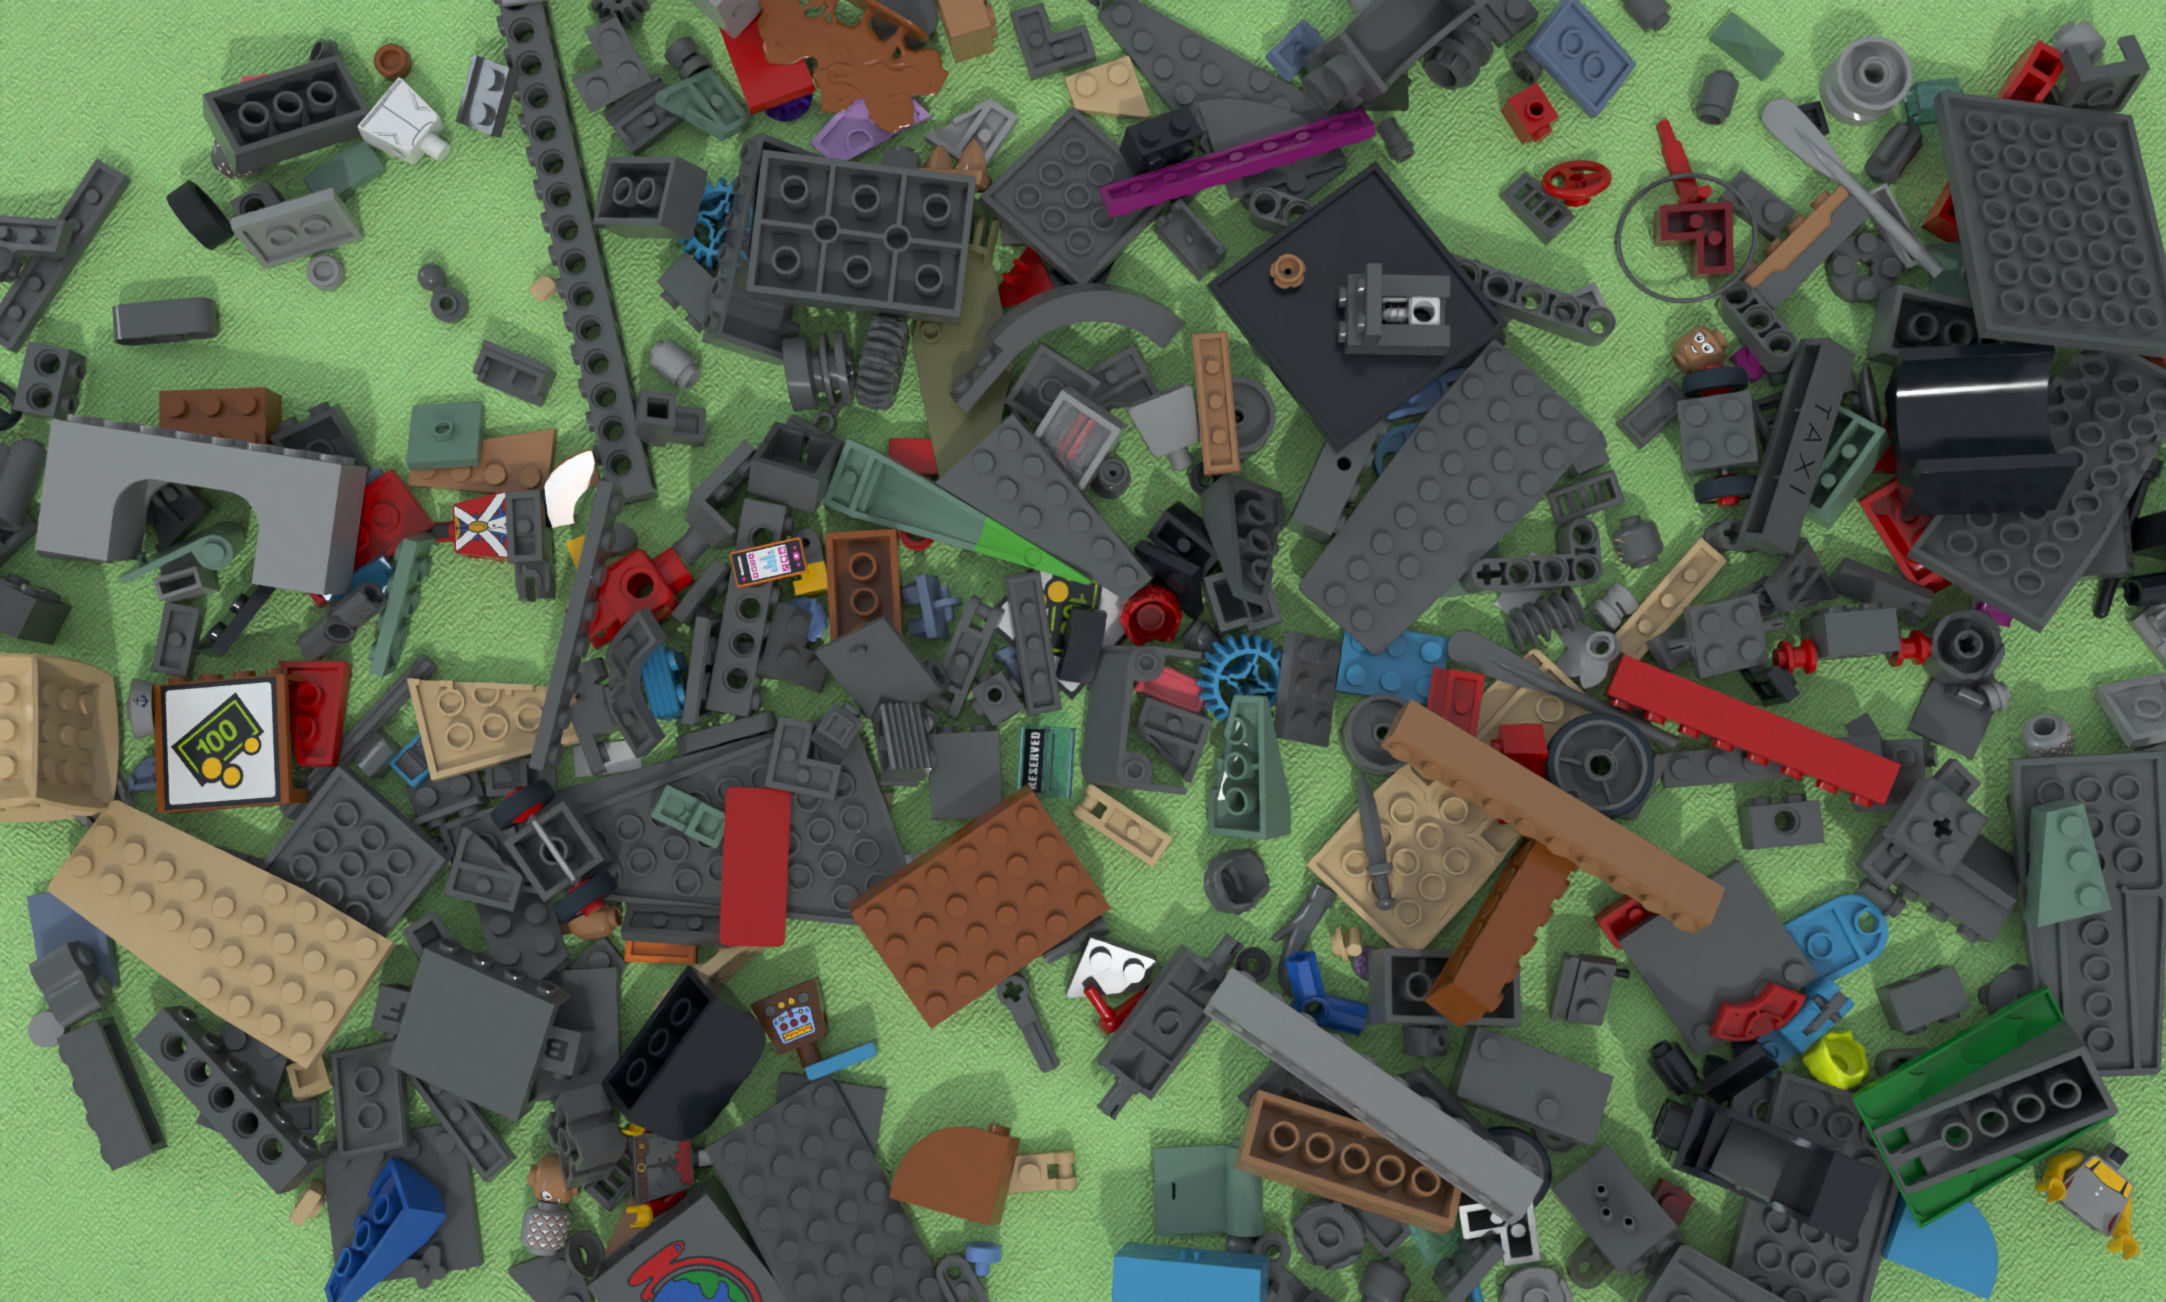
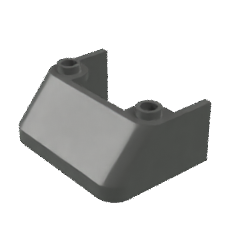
M1108 645L1101 648L1095 675L1090 685L1081 761V772L1087 782L1098 786L1186 795V787L1151 784L1153 773L1151 762L1140 753L1126 752L1134 681L1151 682L1156 680L1164 670L1165 660L1199 663L1202 652L1153 646Z

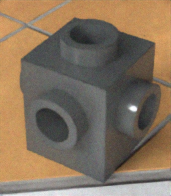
M990 670L975 680L977 686L971 689L975 697L970 702L979 717L982 718L987 715L994 727L1025 710L1017 697L1023 692L1013 675L1006 678L1002 671L995 674L993 670ZM1001 691V699L997 702H992V693Z

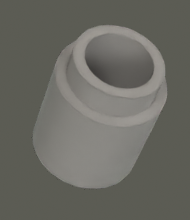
M672 339L666 342L663 340L659 341L649 353L651 358L650 367L676 388L680 386L683 390L689 389L702 373V368L698 366V361Z

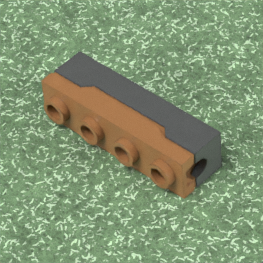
M1841 185L1831 194L1824 190L1810 204L1814 210L1807 217L1801 213L1786 228L1790 234L1783 241L1777 237L1762 251L1766 258L1759 265L1753 261L1740 278L1751 285L1773 311L1871 215Z

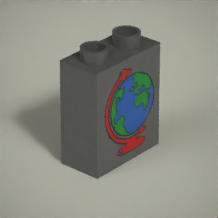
M714 1174L667 1212L660 1215L650 1225L643 1228L598 1263L587 1286L598 1302H787L728 1191Z

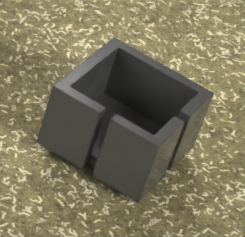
M775 421L764 438V442L760 444L751 458L747 493L759 496L765 500L795 507L798 510L815 513L826 495L840 458L842 441L812 432L809 437L806 464L801 463L805 430Z

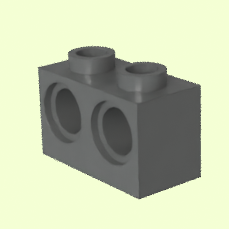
M28 341L12 410L31 417L67 421V414H75L78 408L77 394L80 381L84 379L86 374V357L70 349ZM60 361V368L54 373V365ZM52 394V402L46 407V399Z

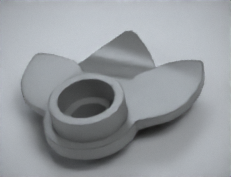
M1578 624L1577 631L1575 632L1566 627L1564 628V636L1559 638L1568 650L1564 652L1555 665L1569 678L1580 677L1582 687L1590 689L1605 680L1608 675L1609 665L1614 663L1620 656L1621 643L1613 633L1608 631L1595 632L1585 624ZM1601 646H1609V651L1607 653L1598 654V650Z

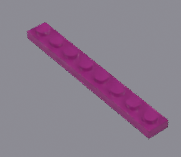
M1360 107L1099 187L1101 200L1110 218L1118 215H1127L1137 209L1150 205H1159L1176 197L1192 195L1202 189L1215 185H1224L1241 177L1260 174L1267 169L1284 164H1292L1297 160L1316 154H1325L1332 149L1345 145L1360 143L1365 139L1376 136L1375 124L1364 108Z

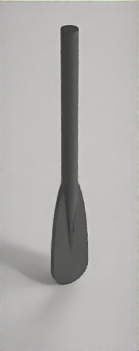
M1467 629L1459 630L1448 641V654L1457 664L1509 684L1545 691L1591 713H1605L1618 716L1636 726L1646 738L1672 750L1678 743V736L1549 678L1526 659L1474 631Z

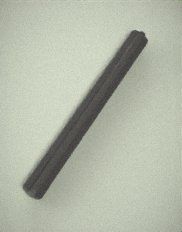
M420 655L342 738L338 766L342 764L348 765L353 759V755L378 729H381L411 698L407 678L427 680L437 670V665L431 658L426 655ZM315 767L296 787V789H308V803L280 805L279 810L282 814L291 820H296L336 768Z

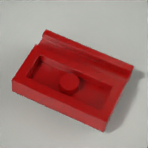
M1433 667L1427 709L1476 738L1485 674Z

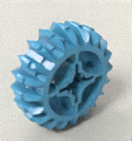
M719 177L715 187L710 179H706V189L702 196L697 223L710 230V247L707 248L699 242L696 228L692 240L678 239L680 243H687L683 251L689 255L694 254L693 259L698 264L705 261V267L710 271L715 268L718 262V252L721 245L725 242L727 234L725 226H722L719 231L715 224L722 222L723 219L725 220L733 206L735 195L732 192L735 179L730 182L728 187L724 177ZM716 199L721 200L715 210H704L709 202ZM750 204L748 212L749 227L745 226L743 238L752 241L756 205ZM740 251L736 270L741 268L739 260L742 258L749 264V253Z
M1239 632L1237 642L1231 635H1226V645L1224 647L1217 641L1213 642V647L1217 652L1214 655L1205 652L1203 656L1209 663L1208 665H1198L1197 668L1198 671L1205 674V676L1196 679V684L1199 687H1203L1198 693V697L1201 700H1207L1204 708L1208 712L1214 711V718L1218 721L1226 718L1227 723L1234 695L1261 693L1259 696H1268L1270 708L1276 705L1282 650L1279 648L1273 649L1274 643L1267 638L1262 641L1261 636L1256 633L1252 634L1249 639L1246 633ZM1237 656H1240L1238 662L1234 666L1225 667L1227 663L1230 662L1232 659H1234ZM1258 656H1261L1266 663L1268 670L1267 680L1258 676L1259 665L1256 663ZM1246 676H1248V677H1250L1254 682H1252V681H1247V682L1242 681V682L1239 684V683L1236 682L1233 678L1239 679V678H1246ZM1219 679L1224 680L1230 686L1228 695L1231 698L1229 704L1225 703L1220 696Z

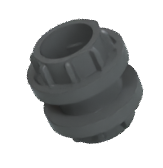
M1473 15L1462 22L1423 55L1426 62L1424 70L1427 76L1435 84L1448 90H1455L1473 84L1480 74V67L1488 63L1494 52L1491 42L1493 35L1489 27L1481 19Z

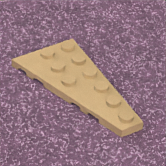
M407 678L432 781H440L532 755L548 686L493 682H454L453 680L432 681ZM574 693L572 694L570 705L580 702V698L576 699ZM572 721L569 727L563 730L561 744L564 747L580 743Z

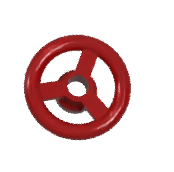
M1589 160L1567 161L1547 170L1542 176L1541 186L1550 196L1563 199L1565 205L1579 207L1588 204L1592 196L1606 190L1612 181V174L1605 165ZM1574 171H1591V172H1594V173L1584 174V173H1581V172H1574ZM1556 176L1563 178L1565 184L1562 188L1552 184V180Z

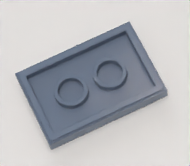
M1560 0L1524 47L1589 118H1596L1636 66L1631 57L1579 0Z
M50 892L27 896L37 960L66 943L80 941L82 945L88 946L95 957L93 964L97 974L105 977L111 987L121 986L113 939Z

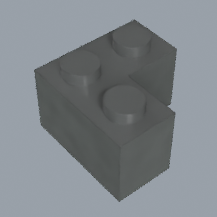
M615 12L584 28L600 61L571 77L590 113L652 81Z
M10 572L7 577L0 576V631L17 639L53 645L72 607L59 601L61 598L60 594L43 587L39 589L29 585L30 581L26 578Z
M1461 1192L1456 1219L1463 1239L1495 1234L1496 1243L1506 1252L1502 1257L1504 1266L1541 1261L1533 1201L1523 1218L1510 1225L1467 1194Z

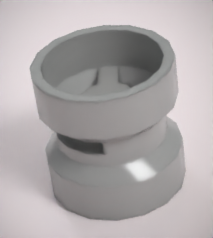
M1614 582L1605 590V596L1601 599H1595L1588 606V610L1599 624L1609 631H1614L1621 624V618L1624 615L1632 614L1639 606L1636 599L1626 588Z

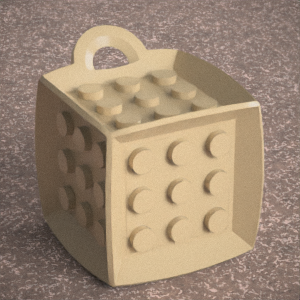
M0 653V823L56 821L75 818L72 815L91 816L106 812L109 809L108 803L115 798L119 759L118 710L113 676L97 666L73 658L46 654Z

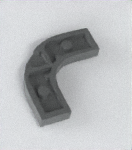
M649 608L638 610L618 631L610 643L604 664L609 666V685L604 686L609 710L636 758L648 755L666 737L647 707L640 683L642 667L646 660L667 639Z

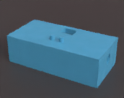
M1127 1242L1114 1256L1112 1301L1266 1302L1268 1299L1269 1255Z

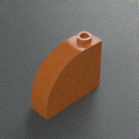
M991 1123L989 1129L949 1127L933 1132L917 1142L905 1155L895 1173L889 1198L988 1226L1000 1225L1021 1138L1010 1135L1011 1128Z

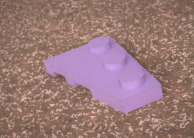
M912 97L911 100L915 107L913 125L901 128L899 132L888 133L870 120L869 111L866 108L864 99H858L849 106L847 111L838 112L810 142V145L825 158L850 161L930 118L931 115Z

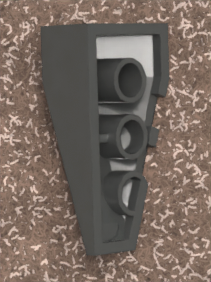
M1224 474L1201 493L1203 522L1233 597L1263 606L1267 603L1274 573L1271 567L1273 557L1279 551L1280 545L1277 544L1278 535L1283 531L1285 524L1282 492L1232 474Z

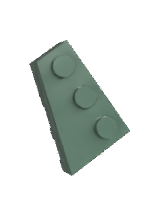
M1842 406L1839 407L1805 517L1828 530L1831 529L1891 446V440L1884 428Z
M2066 798L2031 807L2028 853H2030L2029 875H2026L2025 881L2027 900L2026 909H2023L2022 920L2035 927H2041L2112 910L2084 803Z

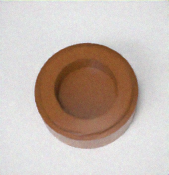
M386 44L377 50L374 56V65L376 70L385 79L396 81L398 77L404 79L408 76L412 68V60L401 46Z

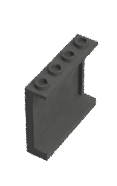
M441 938L423 950L388 1065L517 1122L533 1110L537 1096L530 1093L558 1008L570 998L571 994L560 990L559 986L553 982L539 981L528 976L526 971L521 968L507 967L498 963L489 954L475 953L462 947V944L457 940Z

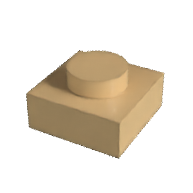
M323 1054L311 1071L297 1063L286 1066L293 1096L298 1102L333 1088L327 1061Z
M313 1177L293 1206L288 1220L302 1226L308 1216L315 1218L326 1201V1198L322 1197L325 1183Z

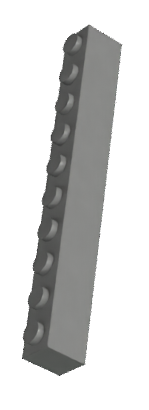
M1231 968L1203 1012L1508 1224L1513 1225L1523 1218L1543 1183V1180L1535 1175L1532 1167L1524 1162L1514 1161L1504 1154V1150L1500 1145L1488 1139L1484 1140L1473 1133L1468 1123L1459 1118H1452L1441 1111L1440 1105L1433 1099L1419 1096L1409 1089L1410 1086L1405 1080L1396 1075L1390 1076L1379 1068L1378 1063L1373 1058L1365 1054H1358L1349 1048L1345 1039L1335 1033L1329 1034L1317 1026V1021L1307 1013H1298L1288 1006L1287 1001L1278 993L1268 992L1263 989L1249 973Z

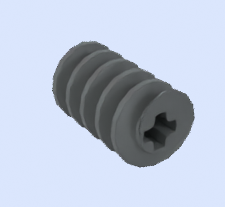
M1569 587L1563 589L1561 595L1554 592L1549 594L1548 600L1543 597L1538 598L1535 605L1528 602L1523 604L1522 611L1515 607L1510 609L1509 616L1507 614L1504 615L1509 636L1520 652L1525 651L1524 640L1528 639L1532 646L1536 647L1538 646L1537 635L1541 634L1545 641L1549 642L1551 641L1550 630L1554 629L1557 635L1562 637L1564 636V625L1567 624L1570 630L1575 632L1577 631V620L1580 619L1581 622L1585 623L1586 619L1577 594Z

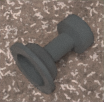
M1107 458L1100 466L1098 474L1091 483L1094 492L1100 497L1107 499L1118 498L1123 495L1129 488L1131 481L1127 465L1120 459Z

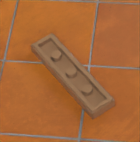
M1227 331L1193 333L1191 341L1204 476L1239 473L1240 463Z

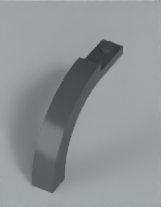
M1079 283L1054 288L1035 295L1015 306L985 332L994 344L991 347H985L978 354L974 367L967 374L963 373L956 379L952 386L953 391L949 395L967 413L1025 347L1044 334L1063 326L1093 321L1115 323L1140 332L1163 349L1186 322L1160 302L1130 288L1103 283Z

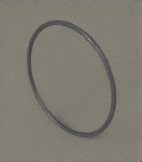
M1675 174L1661 178L1646 186L1629 202L1618 223L1616 252L1623 272L1642 292L1665 302L1695 303L1723 293L1743 276L1755 255L1758 227L1750 204L1731 184L1707 174ZM1698 178L1715 182L1735 194L1745 206L1751 220L1752 245L1748 258L1741 270L1731 281L1718 290L1694 298L1667 297L1644 287L1627 268L1621 250L1622 228L1631 208L1648 191L1672 180Z

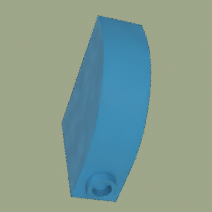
M1900 1190L1898 1191L1882 1256L1989 1300L1997 1277L1998 1253L1992 1230L1981 1212L1968 1201L1919 1229Z

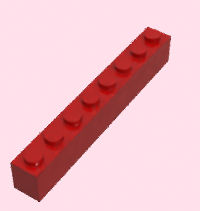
M1626 655L1619 656L1603 696L1611 698V706L1630 712L1631 708L1634 707L1645 712L1643 718L1662 726H1664L1665 721L1671 722L1679 726L1677 732L1698 739L1701 734L1713 739L1711 745L1718 749L1732 753L1733 749L1736 748L1746 752L1747 756L1745 759L1766 767L1768 762L1782 767L1780 773L1800 781L1803 776L1816 780L1814 787L1835 795L1837 790L1851 794L1849 801L1866 808H1871L1872 804L1885 805L1901 766L1899 763Z

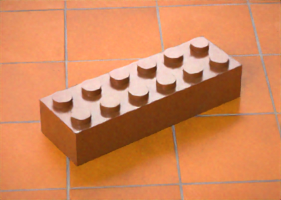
M1524 836L1424 1001L1458 1027L1471 1020L1477 1022L1487 1011L1492 1013L1503 1000L1504 995L1500 992L1505 983L1509 984L1520 971L1521 966L1517 963L1522 954L1524 956L1528 954L1536 944L1538 938L1534 934L1538 927H1543L1553 915L1552 903L1555 899L1561 898L1570 885L1567 878L1579 866L1563 856L1553 854L1548 850L1547 846L1534 838Z

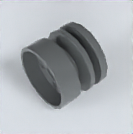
M843 330L834 332V348H830L826 333H820L819 350H812L807 335L783 339L782 350L785 377L794 412L817 409L820 392H825L831 407L837 406V390L841 391L845 405L854 404V391L857 383L852 350L847 343Z

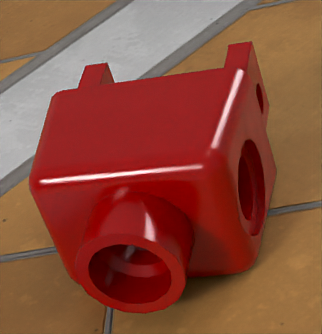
M672 547L653 559L645 550L635 549L607 566L608 571L605 583L602 587L599 586L596 601L599 602L598 614L595 621L590 622L587 636L590 637V642L596 650H599L613 640L618 631L638 610L649 608L659 625L672 617L671 613L681 602L677 593L695 582ZM653 585V590L647 597L638 598L640 591L644 587ZM607 628V631L604 636H596L597 634H599Z

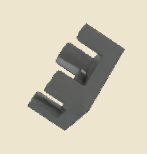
M2135 35L2120 37L2117 40L2126 61L2093 67L2083 45L2067 47L2061 55L2060 61L2070 82L2062 95L2059 88L2054 85L2044 98L2045 104L2111 113L2121 112L2150 70V66Z

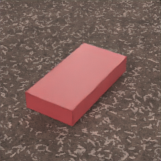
M1164 665L1162 674L1156 680L1151 682L1138 681L1134 688L1135 691L1146 696L1150 695L1201 713L1206 700H1201L1198 697V693L1203 687H1199L1196 684V678L1167 665Z

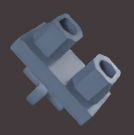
M927 574L915 576V582L902 587L906 605L921 604L923 616L909 619L911 636L927 637L928 639L950 637L947 621L955 620L953 607L963 604L962 597H951L949 585L940 586L938 576L936 575L927 576Z

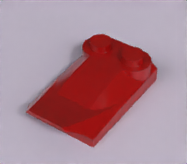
M1897 475L1857 500L1908 582L1932 590L1934 594L1953 584L1907 557L1912 546L1936 515L1903 517Z

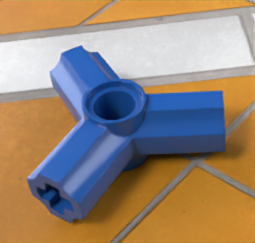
M1303 950L1291 953L1289 957L1284 959L1293 994V1002L1288 1006L1298 1013L1304 1012L1312 1016L1317 1021V1026L1319 1027L1324 1026L1359 1035L1364 1030L1367 1021V1004L1325 993L1314 951ZM1309 1002H1320L1314 1011H1304L1305 1006Z

